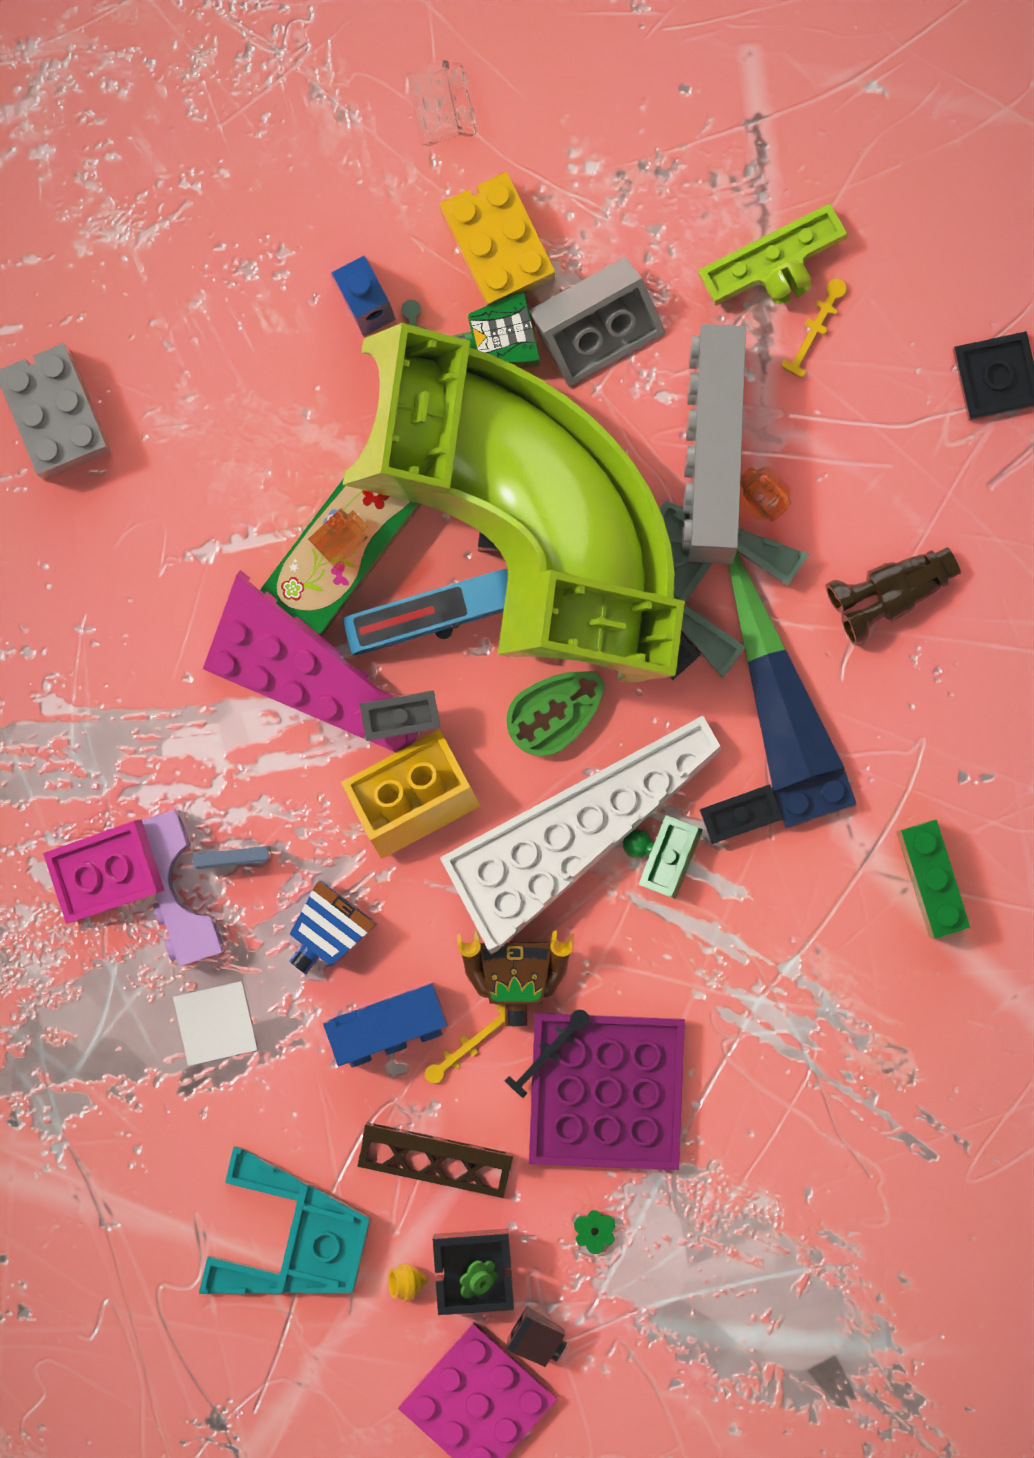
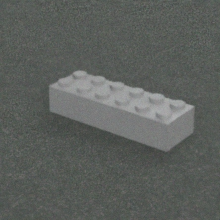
M701 324L699 335L692 336L689 369L696 370L695 372H690V382H688L687 405H694V409H689L686 441H693L692 446H687L684 465V477L691 478V483L686 482L683 494V514H690L689 520L684 519L681 537V551H688V562L733 564L738 548L746 326Z

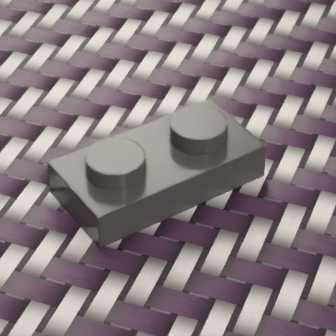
M434 690L359 703L366 741L441 728Z

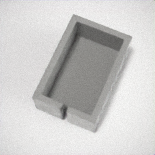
M64 343L33 355L35 361L33 364L25 358L0 369V387L34 470L41 479L45 480L112 452L72 353Z

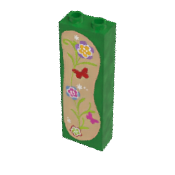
M342 479L261 587L260 591L264 594L267 591L278 600L276 602L278 606L292 617L300 618L323 637L421 504L344 486Z

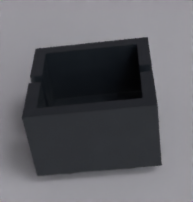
M509 1228L438 1233L433 1235L435 1273H443L444 1268V1275H437L438 1315L514 1310L512 1270H504V1268H511ZM482 1261L485 1263L491 1261L495 1265L494 1271L498 1275L497 1281L484 1295L464 1298L461 1294L462 1285L460 1284V1278L467 1273L469 1266L473 1262Z

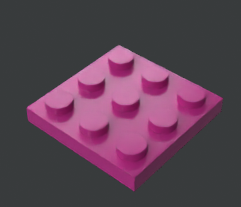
M473 1322L400 1403L398 1409L452 1458H506L556 1402L557 1397Z

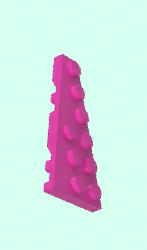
M240 570L233 582L203 670L365 739L359 703L394 696L389 692H382L368 680L369 675L359 667L357 669L353 668L341 658V652L300 618L289 615L276 604L277 599L267 591L265 594L249 582L250 577ZM419 732L371 740L370 742L393 752H398L415 743Z

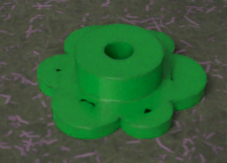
M591 1210L588 1216H579L574 1222V1228L578 1233L576 1236L577 1244L586 1246L587 1250L592 1254L601 1253L605 1245H611L615 1240L612 1233L615 1228V1220L609 1215L601 1216L599 1211ZM593 1228H597L598 1233L593 1234L591 1230Z

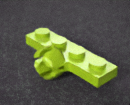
M829 203L699 269L698 276L715 306L758 285L766 288L774 303L785 304L791 302L788 295L791 292V288L796 297L799 298L811 286V276L804 266V262L846 240L847 232Z

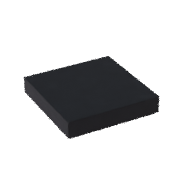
M1027 331L953 347L968 421L1034 407V361Z

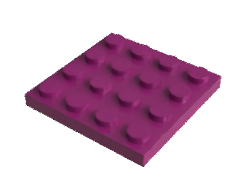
M535 1013L533 1063L544 1052L539 1045L545 1041L550 1046L559 1036L555 1028L559 1026L565 1030L571 1023V1014ZM589 1015V1024L583 1029L576 1028L570 1035L574 1043L570 1044L564 1041L555 1051L560 1055L558 1060L555 1062L549 1057L532 1075L529 1164L679 1170L685 1019Z

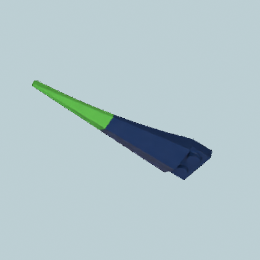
M736 552L733 564H728L743 642L744 646H746L745 652L771 786L783 818L784 827L788 829L854 807L857 803L847 778L845 767Z

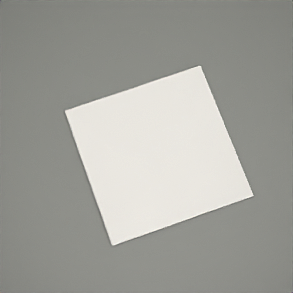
M242 981L173 997L188 1066L257 1051Z

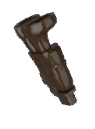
M946 547L936 553L930 550L926 554H919L896 563H884L867 571L866 581L858 584H846L841 580H832L825 587L833 607L840 613L873 595L878 597V601L874 604L842 617V625L849 640L854 646H858L867 640L870 627L880 618L885 617L892 622L909 613L915 608L916 604L937 592L941 586L949 585L948 580L961 574V570L951 549Z

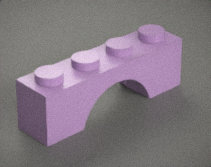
M174 809L142 820L165 890L155 894L158 903L153 904V909L158 924L166 925L170 938L164 941L170 960H177L178 965L183 966L225 952L215 917L201 915L189 910L180 902L173 888L172 874L174 865L179 856L191 845L180 811Z

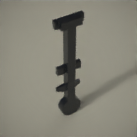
M578 1009L572 1012L570 1016L571 1023L565 1030L559 1026L555 1028L559 1036L550 1046L545 1041L539 1045L544 1052L517 1081L510 1075L504 1080L520 1097L524 1098L528 1094L522 1086L549 1057L555 1062L558 1060L560 1055L555 1051L564 1041L570 1044L574 1043L570 1035L576 1028L583 1029L589 1024V1014L585 1010Z

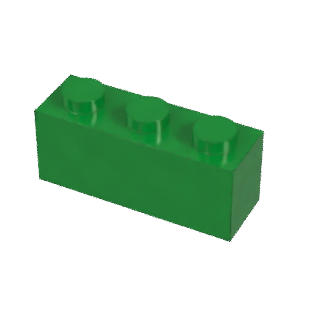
M937 819L897 830L896 834L929 938L936 939L971 928Z

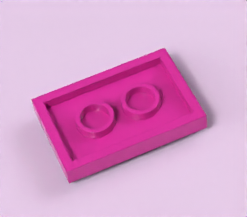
M142 819L43 853L66 924L165 891Z

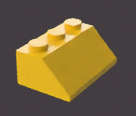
M440 730L341 782L363 828L381 859L481 807Z

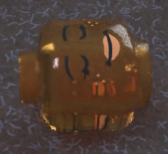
M765 466L758 470L751 467L741 475L739 504L755 520L764 521L768 519L770 522H773L791 505L792 501L789 499L791 487L772 467Z

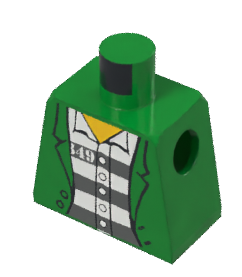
M524 291L470 312L467 315L471 331L453 335L454 337L470 340L469 348L488 353L519 368L540 366L539 354Z

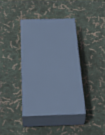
M270 846L192 854L193 866L196 869L267 862L271 859Z

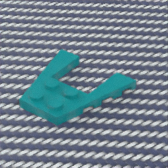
M233 1146L225 1179L226 1184L297 1201L281 1271L279 1273L209 1255L206 1260L198 1294L353 1293L371 1217L244 1148Z

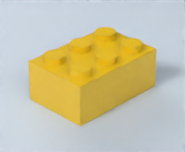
M507 171L476 185L477 194L472 195L470 189L439 203L442 217L485 306L518 292L524 291V294L555 280V270Z

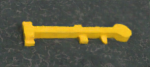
M833 279L828 283L826 289L829 296L825 302L816 301L815 304L821 310L815 321L810 318L807 319L805 325L811 329L794 361L790 363L785 359L780 365L783 369L798 377H804L806 371L801 369L799 365L817 332L824 335L828 328L821 325L827 313L836 315L837 310L832 307L834 300L841 298L846 292V284L841 279Z
M499 1004L496 1007L497 1011L501 1014L472 1039L468 1040L463 1035L459 1039L463 1044L462 1047L453 1054L445 1049L443 1053L446 1060L440 1065L431 1064L426 1068L425 1078L428 1082L433 1084L439 1083L444 1077V1070L449 1066H453L458 1070L460 1066L457 1060L465 1053L469 1052L472 1057L478 1053L474 1046L505 1022V1007L503 1004Z

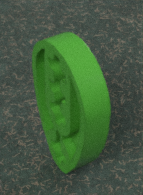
M591 671L567 672L541 680L520 692L511 702L506 719L508 733L514 744L523 752L539 757L551 756L562 751L579 736L595 714L604 692L603 680L598 674ZM584 678L587 682L594 680L597 683V686L594 688L596 695L593 698L586 694L574 701L570 699L581 688L579 683L581 679ZM554 700L557 704L564 702L567 705L563 711L566 717L562 720L557 716L551 718L548 722L551 728L547 731L541 727L537 728L533 732L535 737L533 741L529 742L526 738L520 741L517 738V734L520 732L518 725L522 722L527 726L535 722L533 714L537 711L542 715L548 713L551 709L549 706L550 701Z

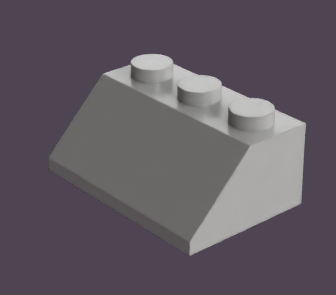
M626 256L528 310L543 343L569 387L666 333L642 277Z

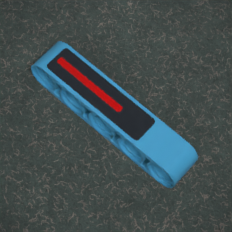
M508 569L487 573L344 617L342 620L351 654L369 653L502 613L505 604Z

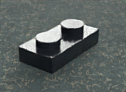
M770 784L699 809L711 844L783 819Z

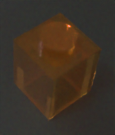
M340 508L308 540L335 569H338L369 539L363 532L368 526L353 510L347 515Z

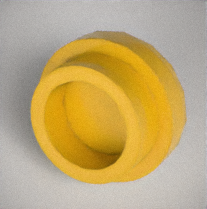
M406 1263L399 1264L397 1268L390 1269L388 1273L390 1295L393 1299H400L402 1302L414 1300L416 1295L421 1293L423 1286L428 1284V1278L423 1273Z

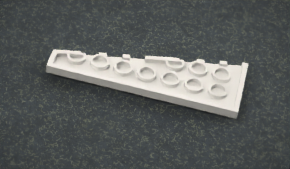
M704 716L695 719L440 857L490 954L497 952L722 751Z

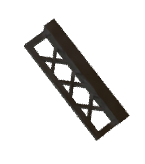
M371 1122L365 1124L357 1167L504 1198L513 1153ZM370 1141L388 1145L394 1156L383 1163L367 1160ZM396 1147L404 1148V1149H403L402 1151L398 1152V1150L396 1149ZM410 1150L425 1153L431 1163L419 1171L411 1170L401 1156ZM432 1155L441 1156V1157H439L438 1159L435 1160ZM447 1158L460 1160L468 1171L456 1179L448 1178L444 1175L438 1164ZM397 1159L402 1167H397L388 1164L392 1163ZM469 1163H473V1164H477V1165L474 1166L473 1168H471V1166L469 1165ZM483 1166L501 1169L498 1188L482 1185L475 1171ZM434 1167L439 1175L425 1172ZM471 1175L475 1183L462 1180Z

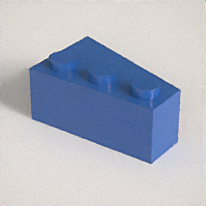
M433 982L331 1018L323 1023L338 1067L349 1063L351 1068L372 1061L371 1054L385 1050L386 1055L406 1049L408 1048L406 1041L420 1037L421 1042H426L443 1035L441 1028L448 1025Z

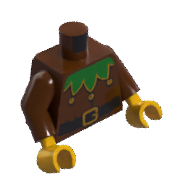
M557 930L552 933L551 942H507L497 952L490 954L485 943H480L477 931H473L474 940L470 943L463 942L459 933L457 935V945L459 952L462 954L465 974L478 995L489 999V1004H505V1026H527V1004H542L543 998L550 997L555 993L566 975L569 955L573 950L574 944L573 933H570L569 941L560 942L557 940Z

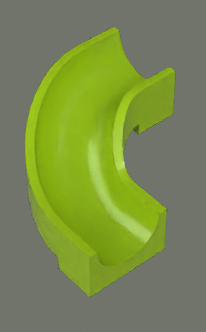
M400 323L364 338L361 353L373 356L379 370V401L374 425L367 444L357 461L344 471L343 485L416 502L440 510L474 527L494 543L505 559L508 569L498 655L511 658L549 657L591 663L618 671L617 680L627 683L675 676L685 601L674 598L675 573L671 543L663 516L649 486L633 461L615 439L592 416L567 396L514 364L488 353L469 348L470 340L405 323Z

